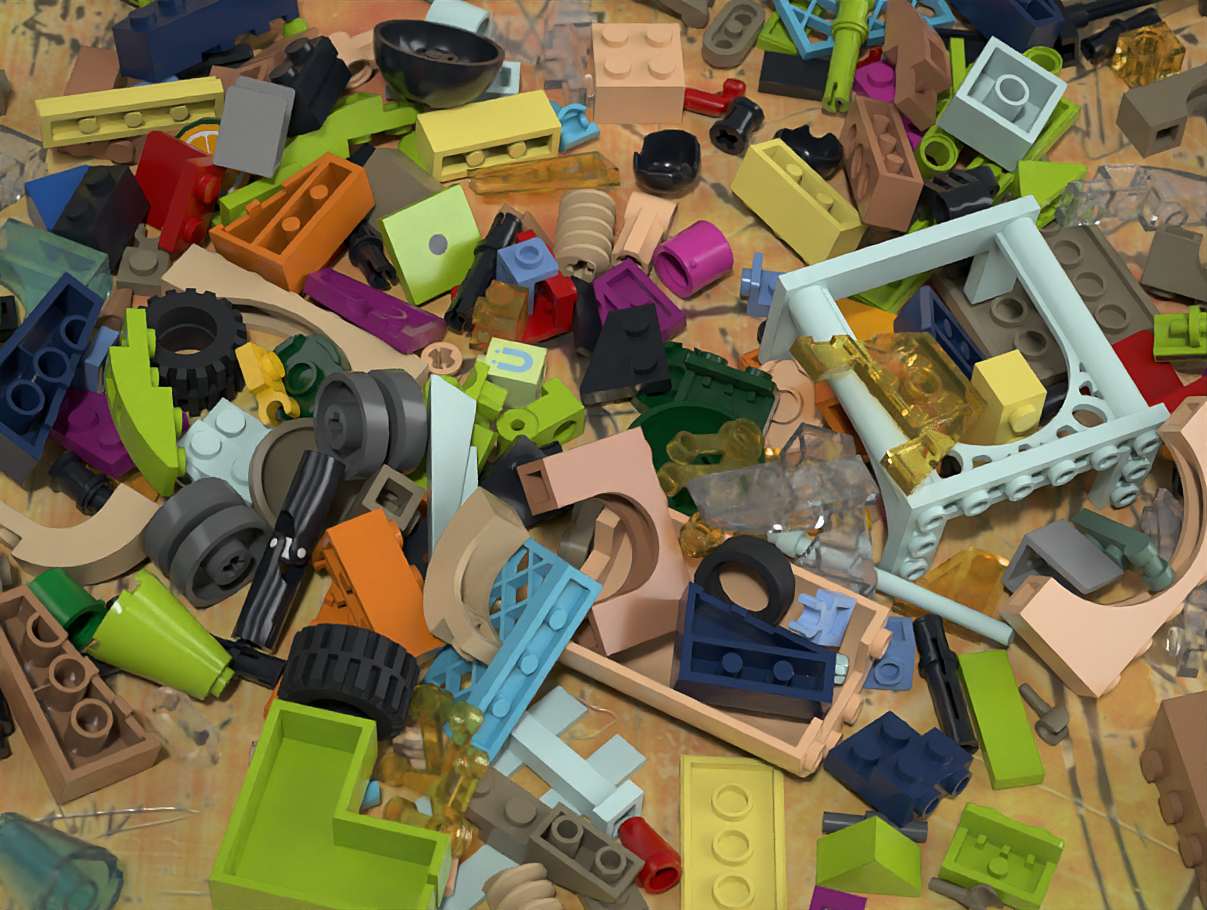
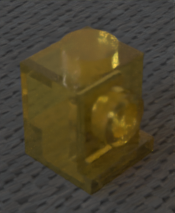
M492 280L491 285L486 290V297L479 296L476 301L472 323L476 324L469 341V349L487 353L492 337L521 343L527 327L529 288Z

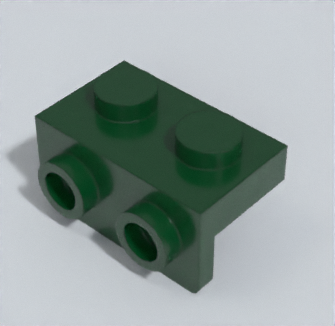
M702 351L700 356L686 353L683 361L686 371L674 401H703L724 407L744 419L754 429L762 443L781 396L776 383L772 381L773 377L763 370L747 366L745 371L727 366L728 361L710 352Z

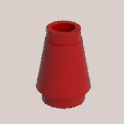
M641 816L628 818L619 826L617 835L621 845L645 861L644 867L633 879L635 884L651 894H659L671 889L682 876L681 856Z

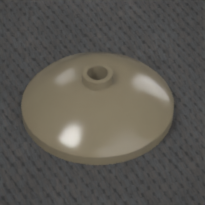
M313 418L292 419L278 425L259 442L252 454L248 470L250 497L255 511L269 524L273 532L304 450L318 452L314 437ZM367 479L340 481L311 554L326 529L345 522L346 514Z

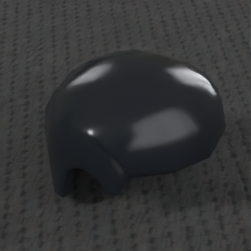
M806 124L794 130L788 128L778 130L772 140L780 138L824 180L832 174L843 157V145L834 134L827 133L821 138H816L812 136L809 125Z
M665 129L650 133L644 137L640 154L638 152L633 154L635 179L643 188L658 194L678 193L685 190L696 181L701 171L700 144L695 135L684 130Z

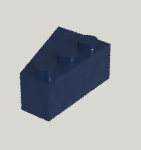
M949 0L952 7L960 11L988 41L993 36L1020 54L1037 46L1052 49L1066 21L1054 0Z
M689 581L679 600L669 688L703 703L812 720L814 717L821 719L831 706L833 700L837 654L779 625L775 628L747 614V609L735 603L731 606L703 592V587Z

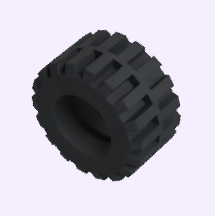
M186 288V292L177 293L175 289L165 291L166 296L161 298L154 295L147 299V307L140 305L138 309H145L147 328L155 329L154 358H149L150 367H158L159 387H172L173 407H181L182 411L189 412V416H197L199 411L207 409L210 413L222 397L231 402L235 399L234 391H241L245 385V379L235 353V349L247 343L246 324L243 323V316L239 310H232V303L226 298L217 300L216 293L207 290L203 294L196 293V288ZM181 350H198V351H200V352L193 353V354H177V353H175V352L181 351Z
M320 623L317 626L309 625L303 627L302 631H297L294 635L277 696L279 700L376 721L377 742L386 741L388 738L397 737L400 731L404 729L420 669L416 664L417 660L412 654L406 652V648L374 631L338 623Z

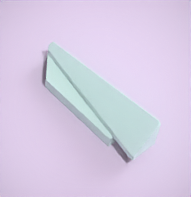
M430 374L426 405L428 428L426 452L428 566L436 544L449 521L478 488L477 446H470L476 412V400L436 374Z

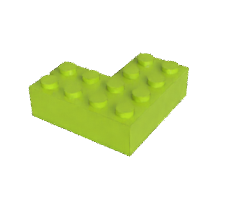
M273 698L208 879L213 910H436L440 906L452 868L451 834L358 814L378 756L376 721Z

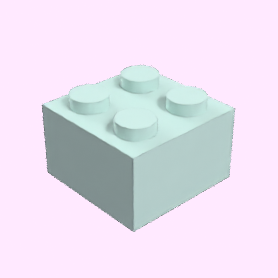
M992 36L970 68L936 125L1012 173L1017 166V161L1022 160L1033 145L1068 84Z

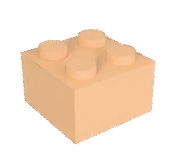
M592 23L589 70L593 122L596 124H681L685 78L679 23Z

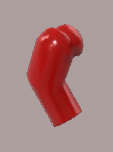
M728 78L723 83V90L714 94L686 87L683 109L713 117L721 116L727 113V108L733 98L738 96L745 97L746 84L742 80Z

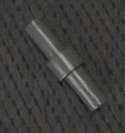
M866 810L864 815L823 812L822 832L834 833L876 815L912 841L926 843L928 822L912 820L900 828L884 814L877 811Z

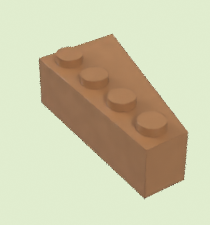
M24 584L0 593V688L59 806L152 768L162 744L151 731L146 732L132 716L133 710L120 695L115 696L98 676L99 670L87 656L84 658L67 639V632L28 586Z
M1206 690L1161 701L1146 749L1141 754V763L1146 778L1149 781H1154L1161 796L1160 804L1165 820L1170 824H1174L1179 835L1183 860L1187 866H1193L1199 879L1201 899L1207 909Z

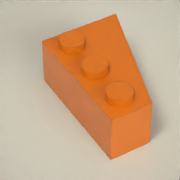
M380 507L326 529L309 560L316 571L325 567L336 584L337 588L331 590L330 595L337 607L347 604L357 627L374 631L402 645L407 649L406 652L415 657L417 665L436 658L447 643L429 632L423 609L424 581L415 565L409 566L401 549L403 547V538L397 524L393 520H387Z

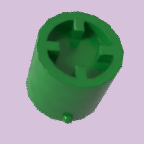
M63 568L47 570L28 585V588L67 632V639L78 652L86 648L94 640L92 637L106 616L104 600L99 599L97 601Z

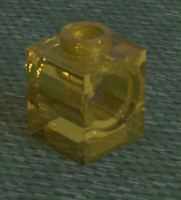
M1163 21L1120 34L1116 51L1112 58V65L1115 74L1124 80L1129 89H1132L1136 86H1144L1165 79L1171 74H1179L1186 49L1166 22Z

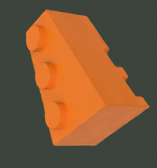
M327 152L281 183L282 190L264 202L260 203L256 199L245 206L246 214L224 227L219 223L208 232L216 253L249 272L259 274L266 281L286 291L299 294L305 286L308 274L320 270L375 205L365 168L330 152Z

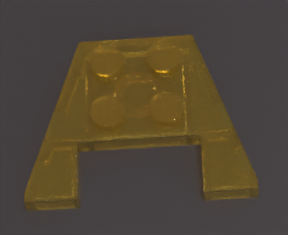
M929 332L876 333L871 340H853L849 334L833 335L830 341L814 342L812 336H801L796 338L789 349V352L815 384L853 370L867 386L869 393L881 403L895 420L898 428L908 436L910 441L888 450L880 461V464L907 497L918 489L989 405Z

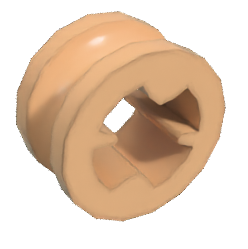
M436 342L423 349L420 359L429 364L428 380L430 374H444L453 376L460 382L463 358L459 348L450 343ZM442 362L449 364V368L443 365V369L433 367L435 363L438 367H440Z

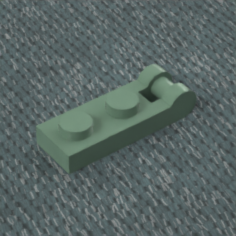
M1083 508L1071 520L1075 528L1124 572L1129 570L1142 576V579L1152 591H1161L1174 581L1176 576L1174 570L1166 560L1157 557L1158 548L1148 535L1086 508Z

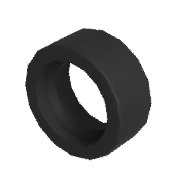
M750 535L727 538L702 559L694 573V583L703 587V592L732 606L734 602L731 601L723 590L719 578L720 569L723 564L732 560L749 565L766 582L770 598L768 605L761 611L748 610L747 614L774 626L787 612L794 600L796 581L791 564L780 549L763 538Z

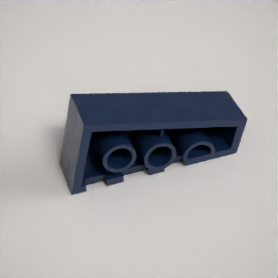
M154 0L145 7L132 10L127 18L112 27L121 75L123 77L157 83L202 62L201 54L224 52L235 47L234 38L251 32L253 36L257 37L270 31L269 22L282 18V21L288 23L300 17L297 0Z
M67 271L0 349V470L19 485L24 483L39 461L49 431L54 425L59 413V407L71 384L81 354L85 350L105 300Z

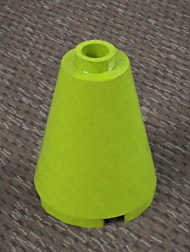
M145 568L141 569L134 579L142 584H137L132 593L126 589L123 590L92 637L98 642L88 646L86 652L96 660L203 701L210 693L219 697L235 674V671L228 667L233 657L153 573Z

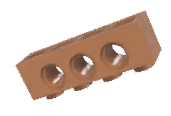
M854 94L838 140L843 145V160L862 222L872 229L881 232H889L891 229L907 232L924 183L899 111H897L894 103Z

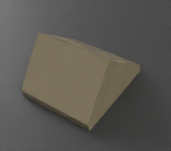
M376 148L363 166L366 170L375 205L362 221L368 230L384 242L376 219L445 187L400 149Z

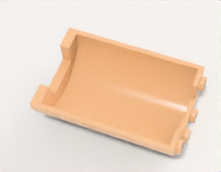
M607 506L604 507L596 519L594 550L580 569L581 572L604 586L594 602L611 596L623 585L632 563V545L628 531L619 516ZM668 507L676 536L683 545V557L691 581L694 583V573L702 559L717 545L732 536ZM733 560L722 565L719 578L723 590L731 601L752 611H761L768 605L770 595L766 582L755 569L745 563ZM791 564L796 581L794 600L787 612L773 627L776 628L779 625L790 630L788 628L789 622L792 620L797 621L802 615L804 604L798 602V598L803 593L815 597L818 589L839 591L857 599L840 646L820 645L830 651L847 655L850 664L843 684L834 683L831 706L821 719L814 717L813 720L703 703L669 688L676 630L605 657L574 643L571 637L556 661L805 778L815 772L822 759H826L829 750L842 742L843 734L839 732L844 723L847 722L853 725L857 720L865 702V697L859 695L874 659L880 660L885 654L893 632L885 629L890 608Z

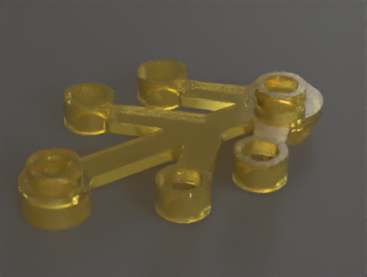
M746 418L727 421L719 428L717 434L693 435L687 431H680L667 444V453L675 463L667 462L656 472L660 487L667 497L675 496L683 487L710 485L699 512L695 513L680 529L679 545L690 557H705L724 542L725 532L718 520L726 501H728L739 525L733 532V537L750 535L767 541V532L758 521H768L780 509L779 498L771 491L758 462L765 444L764 435L754 422ZM699 454H723L719 464L685 466L690 464ZM740 468L753 493L749 498H747L737 476Z
M433 683L420 684L415 686L408 712L411 713L414 721L420 723L426 772L412 767L409 759L390 752L380 760L377 768V777L381 782L395 788L404 785L430 797L432 816L417 811V806L413 801L396 795L391 797L385 804L382 819L451 834V860H455L463 856L471 844L473 829L471 823L465 819L464 814L479 779L486 773L490 762L489 754L485 750L470 744L473 735L477 733L482 725L483 712L479 707L466 701H460L454 705L452 693ZM448 721V726L454 733L446 751H444L441 727ZM456 774H459L461 777L451 796L450 788Z

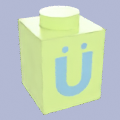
M492 337L487 354H479L477 357L478 361L491 366L485 380L508 390L503 408L523 409L540 398L541 385L544 384L546 379L547 348Z

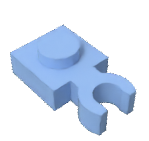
M818 589L815 597L803 593L798 598V602L804 604L802 615L797 621H790L788 628L818 645L839 647L857 599L839 591Z

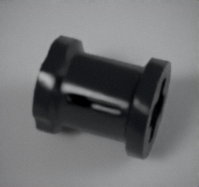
M741 96L731 100L725 117L722 120L716 121L709 131L710 139L715 147L728 155L741 154L747 146V137L751 132L757 131L765 119L763 110L757 103Z

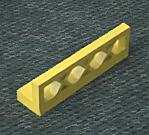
M216 76L35 100L43 148L146 135L154 130H162L164 132L182 130L187 124L203 117L221 118L224 108V91L221 79H216Z

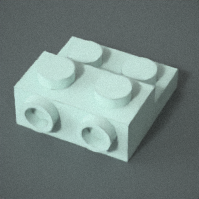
M222 397L204 420L197 419L178 441L177 447L185 448L186 468L184 477H176V482L185 487L199 479L218 477L226 480L242 496L248 507L254 508L248 486L249 465L255 448L273 429Z

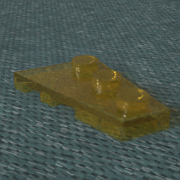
M599 151L467 169L469 188L477 196H482L484 200L505 199L509 197L510 193L527 192L529 194H542L553 190L620 186L619 168Z

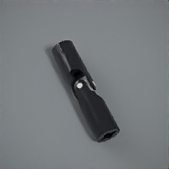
M304 450L275 523L273 535L266 546L231 634V637L236 641L241 639L251 643L252 648L273 653L310 559L312 548L319 537L346 468L345 464L339 460L317 451ZM280 561L289 564L287 570L282 575H280Z

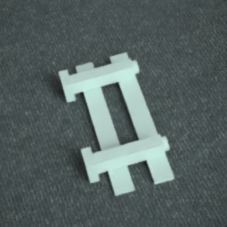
M558 685L530 709L524 710L492 762L477 754L476 756L509 779L527 765L552 787L539 799L552 809L560 801L582 818L586 816L591 820L592 825L616 841L619 838L617 835L619 826L628 818L641 816L644 791L629 780V778L646 764L647 758L618 734L586 760L579 756L559 738L587 715L588 709ZM452 772L396 817L393 822L442 832L446 803L438 798L440 787L450 777ZM485 844L458 866L453 895L442 897L440 906L436 910H475L487 900V896L481 890L484 883L499 871L519 866V864L499 853L488 844Z

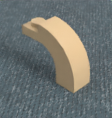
M121 482L100 511L89 520L73 527L50 528L34 522L0 500V543L12 550L10 554L23 571L35 578L47 570L63 568L80 585L98 583L126 572L147 557L143 551L144 534L151 519L161 506Z
M480 486L457 510L436 544L426 573L423 609L430 633L451 644L466 660L474 662L478 659L490 665L503 644L490 619L489 601L491 591L501 569L530 538V535L514 507Z

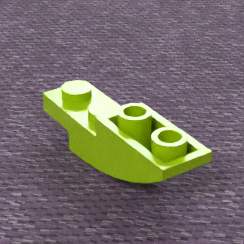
M363 91L339 97L320 130L292 138L286 137L281 165L278 170L295 162H298L304 168L327 152L343 159L350 158L348 145L369 142L372 140L371 134L384 131L385 135H397L411 131L410 124L416 123V115L425 113L424 106L412 104L404 99L383 104L380 94Z
M126 308L120 335L121 347L109 346L103 375L106 398L114 425L132 461L161 496L172 497L176 477H184L186 468L185 448L177 447L176 437H180L182 431L181 407H173L172 387H159L158 367H150L149 358H154L156 336L155 329L147 328L145 309Z

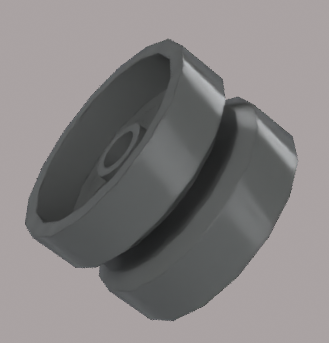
M397 368L370 370L368 373L364 371L333 372L322 381L316 394L314 405V437L318 452L331 456L345 464L346 468L341 480L368 479L384 464L403 475L410 474L418 467L425 453L428 435L427 411L422 392L415 379L408 372Z
M218 477L199 479L181 488L161 506L151 519L144 534L143 551L163 575L170 577L174 586L191 604L204 607L217 604L236 594L254 578L273 531L254 508L248 507L245 504L242 496L226 480Z

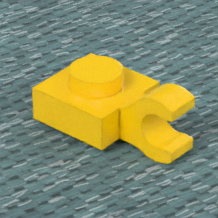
M251 341L235 349L248 391L256 395L261 422L271 429L277 427L278 422L275 418V413L280 406H283L285 413L292 418L299 417L300 407L297 401L286 393L282 378L285 376V370L279 357L273 351L269 352Z

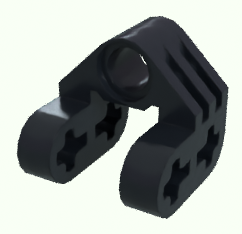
M978 166L965 171L956 169L951 171L949 176L940 174L935 176L932 181L924 179V185L915 208L922 220L935 218L937 224H941L993 207L991 198L998 193L1000 185L989 166ZM974 256L944 265L950 278L967 276Z

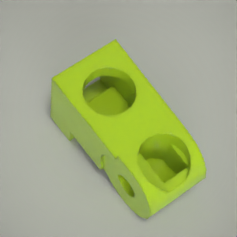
M558 377L547 381L541 385V398L528 404L523 409H510L499 416L496 422V433L499 434L496 439L498 456L520 434H525L537 447L556 440L562 446L584 434L585 407Z

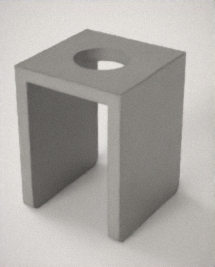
M239 76L236 79L235 85H230L227 89L212 164L272 178L281 165L296 93L295 89Z
M1062 518L1024 535L1000 582L1014 593L1029 575L1053 577L1072 594L1087 600L1048 566L1047 562L1083 594H1088L1119 580L1124 571L1067 520ZM1035 551L1036 553L1028 559L1030 554Z

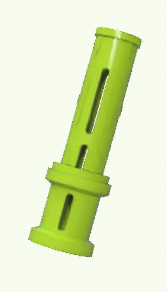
M836 0V4L839 7L837 18L833 20L830 27L834 46L825 92L822 98L823 108L830 112H837L838 101H841L840 113L848 111L850 107V97L860 45L869 37L867 18L868 13L874 8L875 0Z

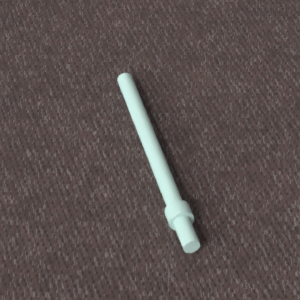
M751 514L746 520L745 532L775 544L785 555L792 558H797L800 555L1006 646H1009L1014 639L1016 631L1012 626L807 537L806 531L787 524L782 527L755 514Z

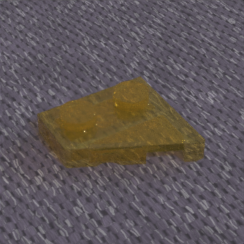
M969 545L913 583L993 617L1006 588L1000 580L1010 560ZM896 597L893 599L891 612L901 616L911 617L912 620H915L923 615L933 614ZM942 618L943 628L946 633L977 645L981 644L983 635Z

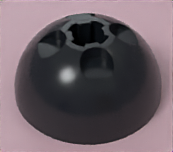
M397 19L381 22L373 30L374 58L385 82L396 94L406 101L425 106L429 109L455 108L478 98L495 81L505 58L503 48L491 39L473 31L448 24L424 20Z

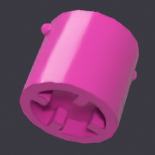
M699 220L660 244L653 252L654 267L659 278L671 293L680 298H688L732 269L734 263L733 252L729 242L714 224L706 220Z

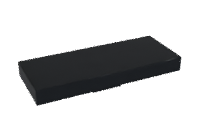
M572 275L570 278L575 285L578 296L577 302L574 303L572 321L575 351L591 358L602 330L594 288L592 284Z

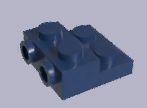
M890 710L829 750L823 765L898 827L902 828L918 816L922 819L928 817L946 796H958L972 778L969 768L974 757L936 727L921 735Z

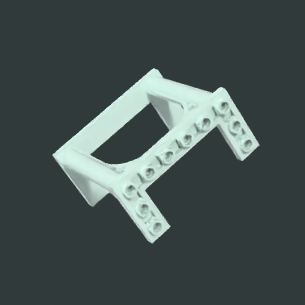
M1032 194L785 273L777 278L758 360L761 365L778 359L781 361L792 359L803 361L808 359L809 352L811 351L857 431L868 453L880 486L889 536L878 568L909 582L922 578L929 571L947 520L963 514L975 516L986 510L991 504L1006 499L1010 501L1020 500L1029 495L1034 489L1051 483L1054 486L1065 484L1077 474L1093 468L1098 472L1088 497L1096 511L1112 505L1123 507L1132 503L1140 495V490L1163 443V440L1156 431L1171 414L1164 403L1149 407L1037 229L1035 224L1041 208ZM974 256L963 289L970 303L975 304L1011 292L1018 277L1055 337L1065 358L1068 371V389L1064 404L1052 421L1040 431L1009 444L994 446L969 445L935 435L912 421L894 403L835 301ZM1088 386L1090 396H1082L1079 389ZM1076 410L1092 411L1098 414L1104 423L1091 428L1086 427L1074 419L1072 412ZM1061 431H1069L1071 435L1060 439L1056 434ZM916 444L926 445L930 449L925 456L924 462L920 459L922 450ZM946 455L954 456L961 464V473L942 479L936 472L935 464L937 460ZM984 460L988 462V464L973 469V462Z

